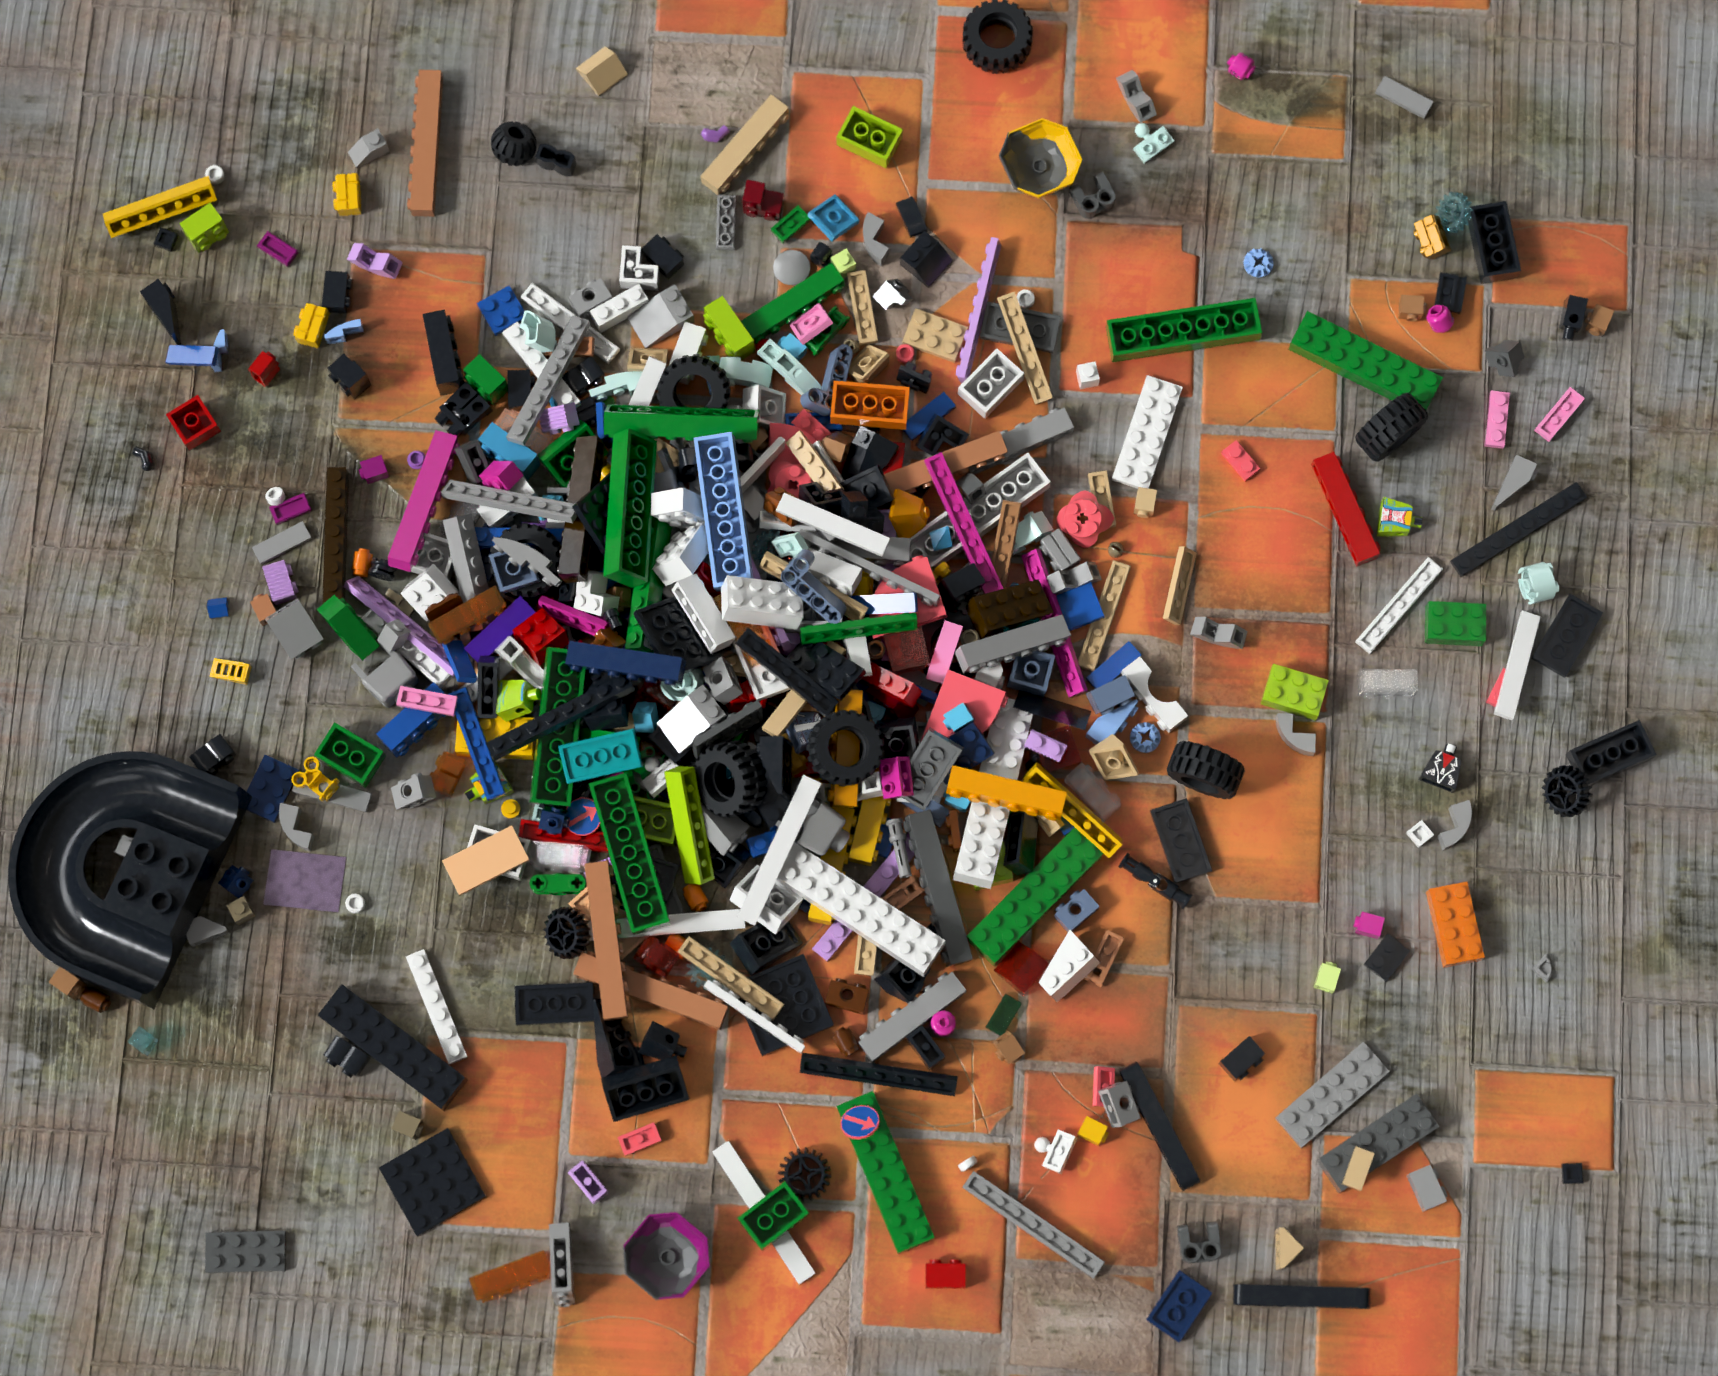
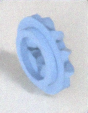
M1253 248L1250 252H1247L1243 262L1246 272L1253 277L1268 275L1274 265L1273 257H1271L1269 251H1265L1262 248ZM1263 257V265L1255 266L1256 261L1254 259L1259 260Z
M1147 722L1138 723L1130 733L1132 746L1142 753L1154 751L1161 740L1159 730L1154 724ZM1150 731L1149 738L1151 741L1145 740L1141 744L1142 736L1140 734H1146V732Z

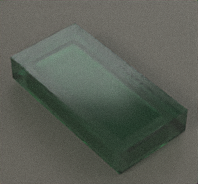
M1005 994L985 1028L998 1036L1004 1034L1022 1003Z

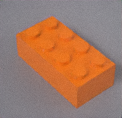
M834 381L830 423L906 430L910 387Z
M1468 882L1428 889L1426 896L1443 968L1483 960L1485 956Z

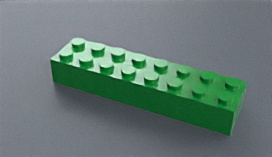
M1256 298L1110 319L1106 323L1112 362L1258 341L1262 335Z
M1309 311L1306 312L1288 350L1392 401L1403 393H1410L1425 410H1427L1443 377Z
M608 404L604 411V435H609V437L613 438L614 434L629 428L652 439L666 437L668 440H676L677 437H685V440L693 441L695 437L732 432L735 439L751 443L757 440L759 435L760 410Z
M628 428L613 435L603 576L633 588L648 582L652 525L651 493H654L657 441Z
M546 648L539 716L583 694L585 670L582 669V672L570 670L571 667L565 664L568 649ZM580 718L536 740L530 793L531 803L571 806L573 783L567 784L558 746L578 741Z
M627 773L589 783L632 934L636 935L670 925L671 922Z
M1074 827L1033 869V872H1030L967 935L968 942L995 966L1102 858L1103 853Z
M871 1091L838 1105L837 1110L841 1119L847 1110L860 1105L875 1109L879 1115L880 1123L874 1134L864 1139H849L897 1254H901L934 1240L935 1237L875 1094Z

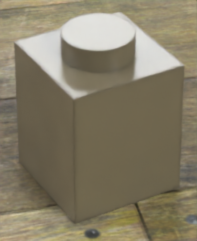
M244 896L226 905L235 923L239 926L256 917L251 905Z
M399 1111L391 1129L415 1140L417 1136L420 1137L424 1126L422 1125V1120Z

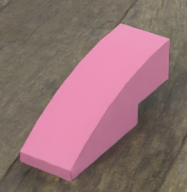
M944 621L928 669L927 680L943 684L947 671L952 664L963 626Z

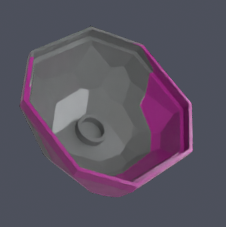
M677 1212L648 1215L623 1245L625 1275L655 1300L685 1297L710 1267L707 1237Z

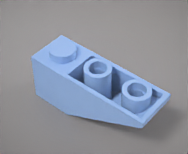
M1136 699L1098 717L1085 737L1094 744H1098L1113 734L1115 736L1118 731L1122 732L1128 724L1125 722L1129 716L1133 717L1139 709L1137 707L1138 700Z

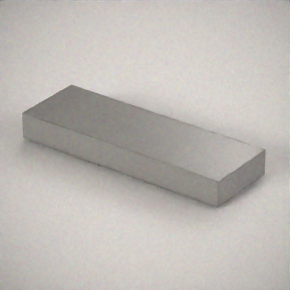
M1386 76L1383 77L1375 94L1423 119L1434 102Z
M302 521L253 546L252 549L259 563L263 565L312 538Z

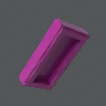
M269 231L266 232L257 244L260 250L289 267L299 253L298 250Z
M305 493L289 498L279 505L269 507L276 525L312 511Z

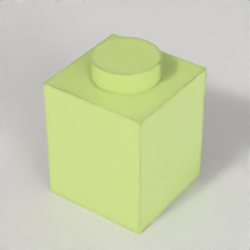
M847 248L830 257L831 263H833L842 278L847 277V273L856 271V262Z
M1332 962L1322 963L1313 988L1332 994L1335 991L1341 971L1340 968H1337V964Z

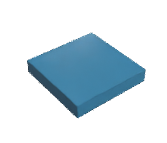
M836 194L811 210L807 215L831 242L859 224L860 221Z

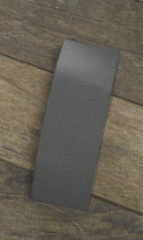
M970 472L955 481L962 498L965 497L970 504H973L986 494L983 483Z

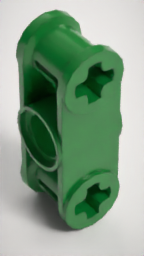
M834 306L828 312V316L833 324L826 328L830 332L827 334L820 332L804 344L813 352L812 355L814 357L850 321V317L840 312L837 306Z
M579 874L534 875L529 882L532 891L538 895L579 894L587 887L585 878ZM577 880H580L582 884L579 885V888H576L575 885H573L577 883ZM538 881H541L544 885H540V888L537 889L534 884H538Z

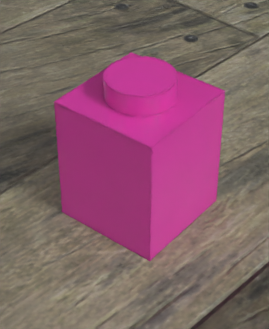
M1361 912L1354 920L1353 927L1356 928L1355 933L1378 939L1381 935L1385 918Z

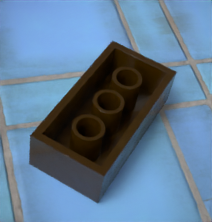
M1039 579L975 596L965 607L976 632L979 634L980 640L1049 619L1054 613Z

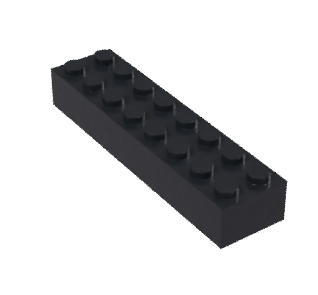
M343 984L340 985L318 1014L322 1020L443 1111L467 1082L466 1077Z

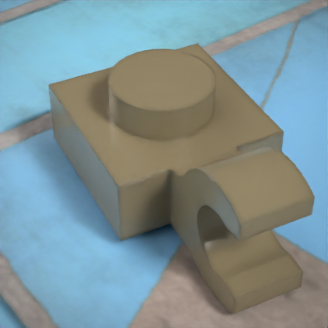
M388 589L385 593L386 597L395 602L394 605L410 618L415 609L408 601L391 589Z

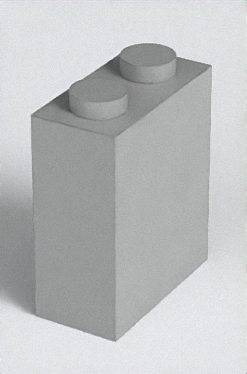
M298 598L265 618L290 659L302 657L305 654L304 651L310 647L312 649L318 647L321 644V640H323L322 635Z

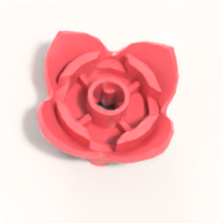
M777 462L772 464L769 470L771 485L767 493L781 487L799 499V485L813 483L814 481L800 463ZM789 481H791L792 483L795 482L797 484L796 490H794L793 488L790 490L788 488V486L790 485L788 483Z
M1083 490L1075 494L1069 504L1059 511L1056 521L1059 528L1063 532L1068 533L1076 545L1082 548H1089L1095 544L1099 533L1110 528L1114 521V516L1109 508L1097 502V498L1093 493ZM1082 514L1088 517V521H1085V524L1079 521V517H1082Z

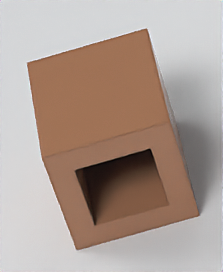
M259 594L250 603L259 622L264 626L268 624L265 618L276 612V609L268 594Z

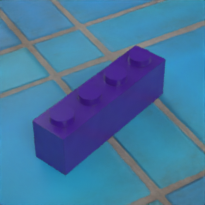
M519 596L464 649L477 663L480 656H494L497 654L494 650L508 636L515 640L512 630L536 613V611L523 597Z

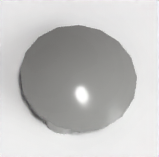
M786 250L780 253L774 261V275L783 284L796 286L808 277L810 262L802 252Z

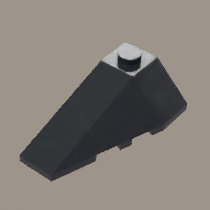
M860 426L851 443L841 473L842 478L845 481L876 465H880L881 470L884 467L887 468L900 446L876 432Z
M931 923L926 927L933 933H937L935 926ZM894 958L874 980L886 993L906 1003H910L922 990L925 978L931 968L928 969L923 977Z
M594 999L596 1055L601 1078L645 1065L642 1054L638 1053L639 1047H635L630 1039L632 1036L630 1031H626L621 1023L622 1018L605 1021L603 1019L601 999Z

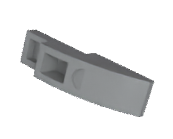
M497 537L492 539L495 543L493 547L501 554L505 551L510 556L508 560L516 567L518 565L524 567L529 562L528 567L535 574L540 572L544 576L542 580L550 587L552 585L558 587L563 582L548 569L553 562L535 549L510 539Z

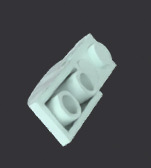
M771 339L757 351V354L781 374L785 381L800 395H803L811 388L821 389L822 386L810 372L785 348H780Z
M643 371L622 372L604 377L606 384L589 390L593 402H603L607 399V396H620L626 390L629 391L630 397L633 396Z

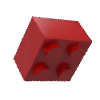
M199 395L165 414L189 451L221 432Z
M543 608L512 630L516 642L525 649L527 654L539 666L545 662L546 648L563 649L569 644L566 630Z

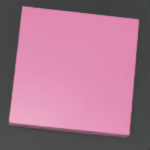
M818 303L789 325L799 341L804 345L833 324L822 305Z

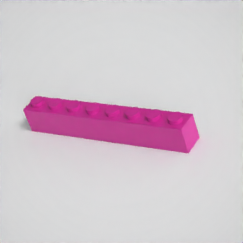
M435 430L390 549L388 566L411 572L413 565H417L418 551L423 549L425 542L423 537L430 530L431 523L429 521L436 514L437 507L435 505L441 500L442 486H446L448 470H452L454 465L453 457L454 454L457 455L454 448L460 446L456 435Z

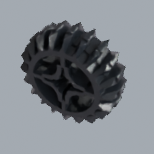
M1562 765L1553 768L1551 772L1546 774L1547 778L1543 780L1546 785L1541 787L1545 790V793L1541 796H1546L1547 800L1544 803L1550 804L1549 810L1554 809V814H1560L1561 817H1574L1587 809L1586 805L1591 803L1588 798L1593 795L1589 792L1592 786H1588L1587 783L1590 779L1584 778L1585 773H1580V768Z
M560 907L552 911V914L547 916L548 920L544 922L547 927L542 929L546 932V935L543 937L547 939L545 945L550 946L549 951L554 952V956L560 957V959L579 957L582 952L587 951L586 946L590 944L588 939L592 937L589 935V930L592 928L587 926L589 921L584 920L585 914H580V910L574 909V907Z
M798 1148V1155L795 1156L791 1151V1159L786 1156L784 1157L787 1165L780 1163V1167L785 1170L778 1171V1175L784 1176V1178L779 1179V1183L785 1181L797 1198L799 1195H802V1202L805 1201L806 1195L812 1201V1194L815 1193L817 1198L820 1197L819 1189L824 1193L826 1192V1189L822 1187L823 1184L826 1186L830 1185V1182L826 1181L825 1178H831V1174H825V1171L831 1170V1167L823 1166L828 1160L820 1161L823 1156L822 1153L815 1157V1149L812 1150L811 1154H808V1148H805V1154H801V1150ZM804 1159L813 1160L820 1168H808L805 1165ZM798 1160L800 1167L798 1172L788 1176L790 1167ZM802 1165L804 1170L810 1172L807 1179L808 1184L803 1180V1177H799L802 1174ZM821 1174L819 1183L811 1189V1178ZM790 1181H802L806 1191L796 1189Z

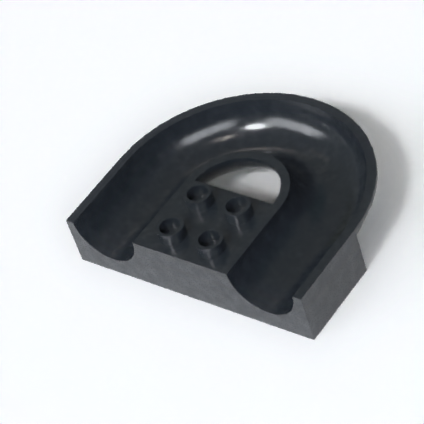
M124 751L109 753L91 758L70 768L52 781L37 796L24 815L14 837L9 858L8 885L12 907L20 927L34 947L57 966L91 984L155 1009L187 940L186 934L193 919L197 918L252 796L239 785L171 758L148 752ZM118 828L137 829L105 900L100 899L92 892L85 877V861L90 848L98 838L111 830Z

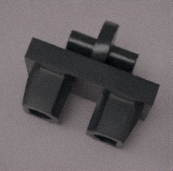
M907 362L904 366L901 365L896 380L900 381L902 385L910 387V391L911 389L917 392L919 390L927 394L932 380V372L925 369L920 374L915 371L916 366L911 362Z

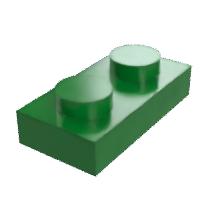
M797 205L771 228V232L784 244L810 222L811 219Z

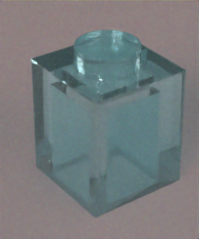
M139 1026L128 1040V1043L148 1056L159 1040Z

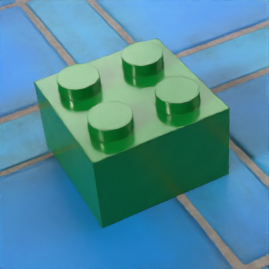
M480 354L463 369L464 378L474 390L476 389L487 403L490 402L494 406L508 392L506 379Z

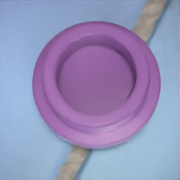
M421 451L411 452L407 458L408 465L412 469H421L426 457L425 454Z

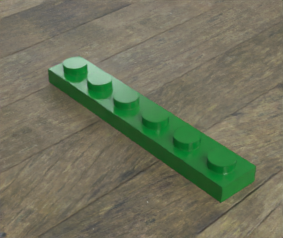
M915 612L853 621L846 620L837 624L808 625L800 627L801 643L809 644L917 630V616Z

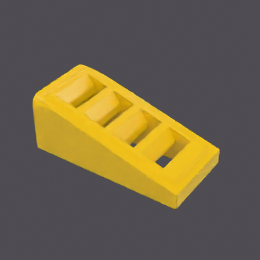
M214 658L209 677L247 685L252 666L247 663ZM218 664H222L220 674H216ZM225 666H229L227 675H223ZM236 667L234 676H231L232 668ZM241 668L243 669L241 677H238L239 669Z

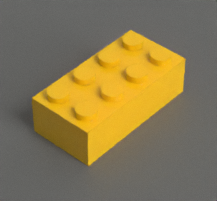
M500 716L497 718H478L487 742L534 719L518 717L505 721ZM457 719L455 753L457 756L471 757ZM535 741L502 757V759L534 760Z

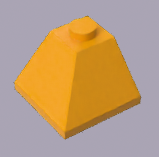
M895 489L893 494L895 500L891 503L889 519L898 537L911 538L926 526L927 519L930 517V510L925 505L923 499L900 489Z

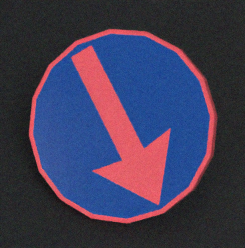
M581 797L573 800L571 806H567V817H570L568 829L578 836H587L593 834L599 828L600 821L593 800Z
M864 1105L855 1106L847 1110L842 1116L840 1122L841 1130L851 1139H864L874 1134L878 1129L880 1120L875 1109Z

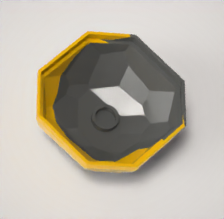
M1044 118L1008 132L999 154V159L1014 190L1038 199L1072 185L1082 163V157L1068 128Z

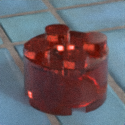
M651 935L647 936L633 957L638 963L645 964L649 972L654 975L657 974L663 979L668 976L680 958L679 954L672 948L660 943L657 938Z

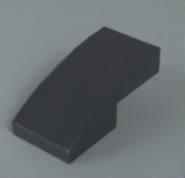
M913 196L896 202V208L910 238L922 234L924 230L928 232Z

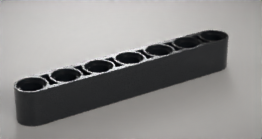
M1136 1061L1120 1069L1119 1073L1123 1081H1127L1131 1087L1134 1102L1137 1104L1146 1125L1181 1190L1185 1191L1200 1183V1179L1138 1062Z
M1233 1284V1305L1371 1309V1288Z

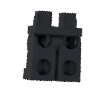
M465 382L439 407L440 412L434 419L441 427L450 421L453 425L447 432L457 437L461 434L465 436L486 415L488 416L493 410Z

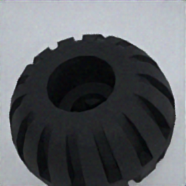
M509 121L496 128L491 137V148L495 157L502 163H507L510 166H520L529 162L536 153L537 140L535 134L527 125Z

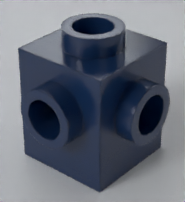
M546 805L542 809L538 829L547 830V833L552 835L561 834L564 829L568 828L570 817H567L568 810H564L563 807L558 805Z
M232 865L225 871L218 884L239 899L249 890L254 880L248 876L250 872L242 866L238 869Z

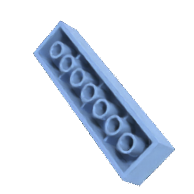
M732 432L694 438L713 587L717 592L721 591L727 575L754 579L736 443Z

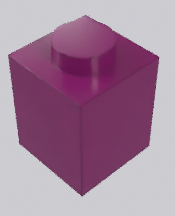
M382 455L360 462L361 468L358 470L361 479H366L368 484L389 477Z

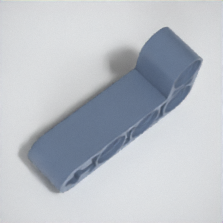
M842 344L830 353L821 389L811 388L801 396L800 402L805 409L822 416H829L831 414L833 393L831 386L833 387L834 381H846L853 355L852 349L848 345Z
M803 549L787 564L781 573V580L827 622L837 624L846 612V605L808 571L815 557L810 550Z

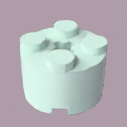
M1540 562L1519 569L1518 574L1521 573V579H1518L1519 588L1525 600L1529 599L1528 604L1531 605L1553 599L1555 593L1559 592V585L1554 580L1551 563Z
M701 668L685 673L682 684L676 683V686L665 685L664 681H661V690L670 700L682 701L687 695L701 685H704L705 676Z

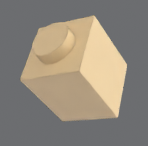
M1138 487L1133 514H1137L1141 518L1152 517L1157 490Z

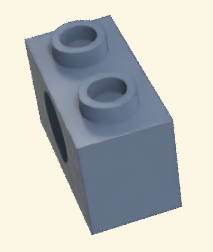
M1085 889L1081 892L1079 890L1075 891L1069 897L1071 900L1066 905L1063 902L1055 909L1054 918L1067 932L1069 930L1073 932L1099 909V905ZM1078 906L1081 912L1074 915L1071 913L1070 908Z

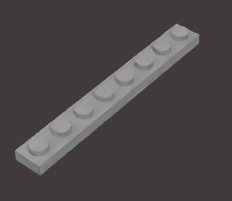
M574 315L571 317L506 436L508 441L525 446L591 325L589 320Z
M449 480L441 491L442 497L446 499L573 523L578 517L572 508L573 503L455 480Z
M803 529L800 530V534L805 539L809 548H816L819 552L860 567L862 572L870 574V578L876 581L882 580L887 582L886 585L892 589L897 590L899 588L904 593L917 592V597L922 599L921 602L928 606H932V604L938 605L940 601L939 594Z
M973 1171L962 1188L1091 1278L1094 1279L1104 1264L1103 1260Z

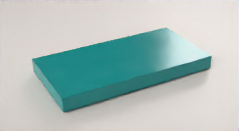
M634 728L558 746L567 784L643 767Z

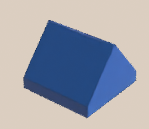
M227 597L208 600L207 610L210 619L229 616Z

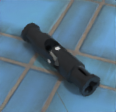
M1129 853L1125 855L1118 866L1120 869L1124 868L1132 873V876L1137 880L1149 882L1148 885L1151 889L1166 899H1172L1180 904L1183 910L1193 896L1191 893L1187 894L1182 891L1179 885L1160 873L1155 872L1153 874L1148 865L1142 861H1136L1130 857ZM1127 862H1129L1130 864H1132L1133 866H1135V868H1133L1132 866L1128 865ZM1163 878L1168 886L1164 891H1159L1156 887Z

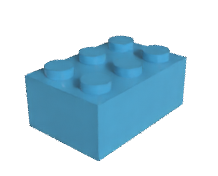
M491 422L478 439L484 455L489 459L494 458L497 461H513L528 482L541 465L538 455L527 446L508 441L506 438L508 433Z

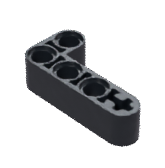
M748 443L736 444L739 469L751 467L754 464L752 446ZM695 447L684 448L678 452L677 467L681 482H691L697 477L698 468Z

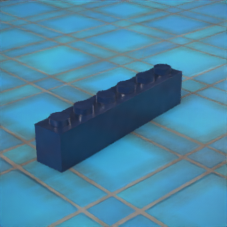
M569 641L565 664L571 667L570 670L582 672V669L596 675H601V672L608 673V676L616 678L624 675L630 680L644 678L646 682L657 683L658 680L664 681L665 685L676 686V683L682 684L686 660L682 657Z

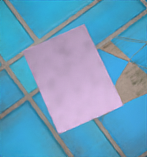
M271 849L263 904L338 912L346 857Z

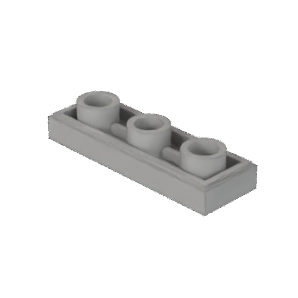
M717 195L716 250L735 251L736 195Z

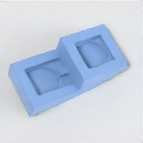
M361 319L343 323L324 335L327 344L346 342L345 334L364 332Z
M225 329L220 330L213 345L219 348L216 366H211L214 372L222 371L221 354L229 353L228 335Z

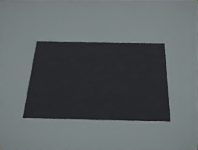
M1019 691L1013 708L1082 730L1086 729L1091 714L1089 710Z

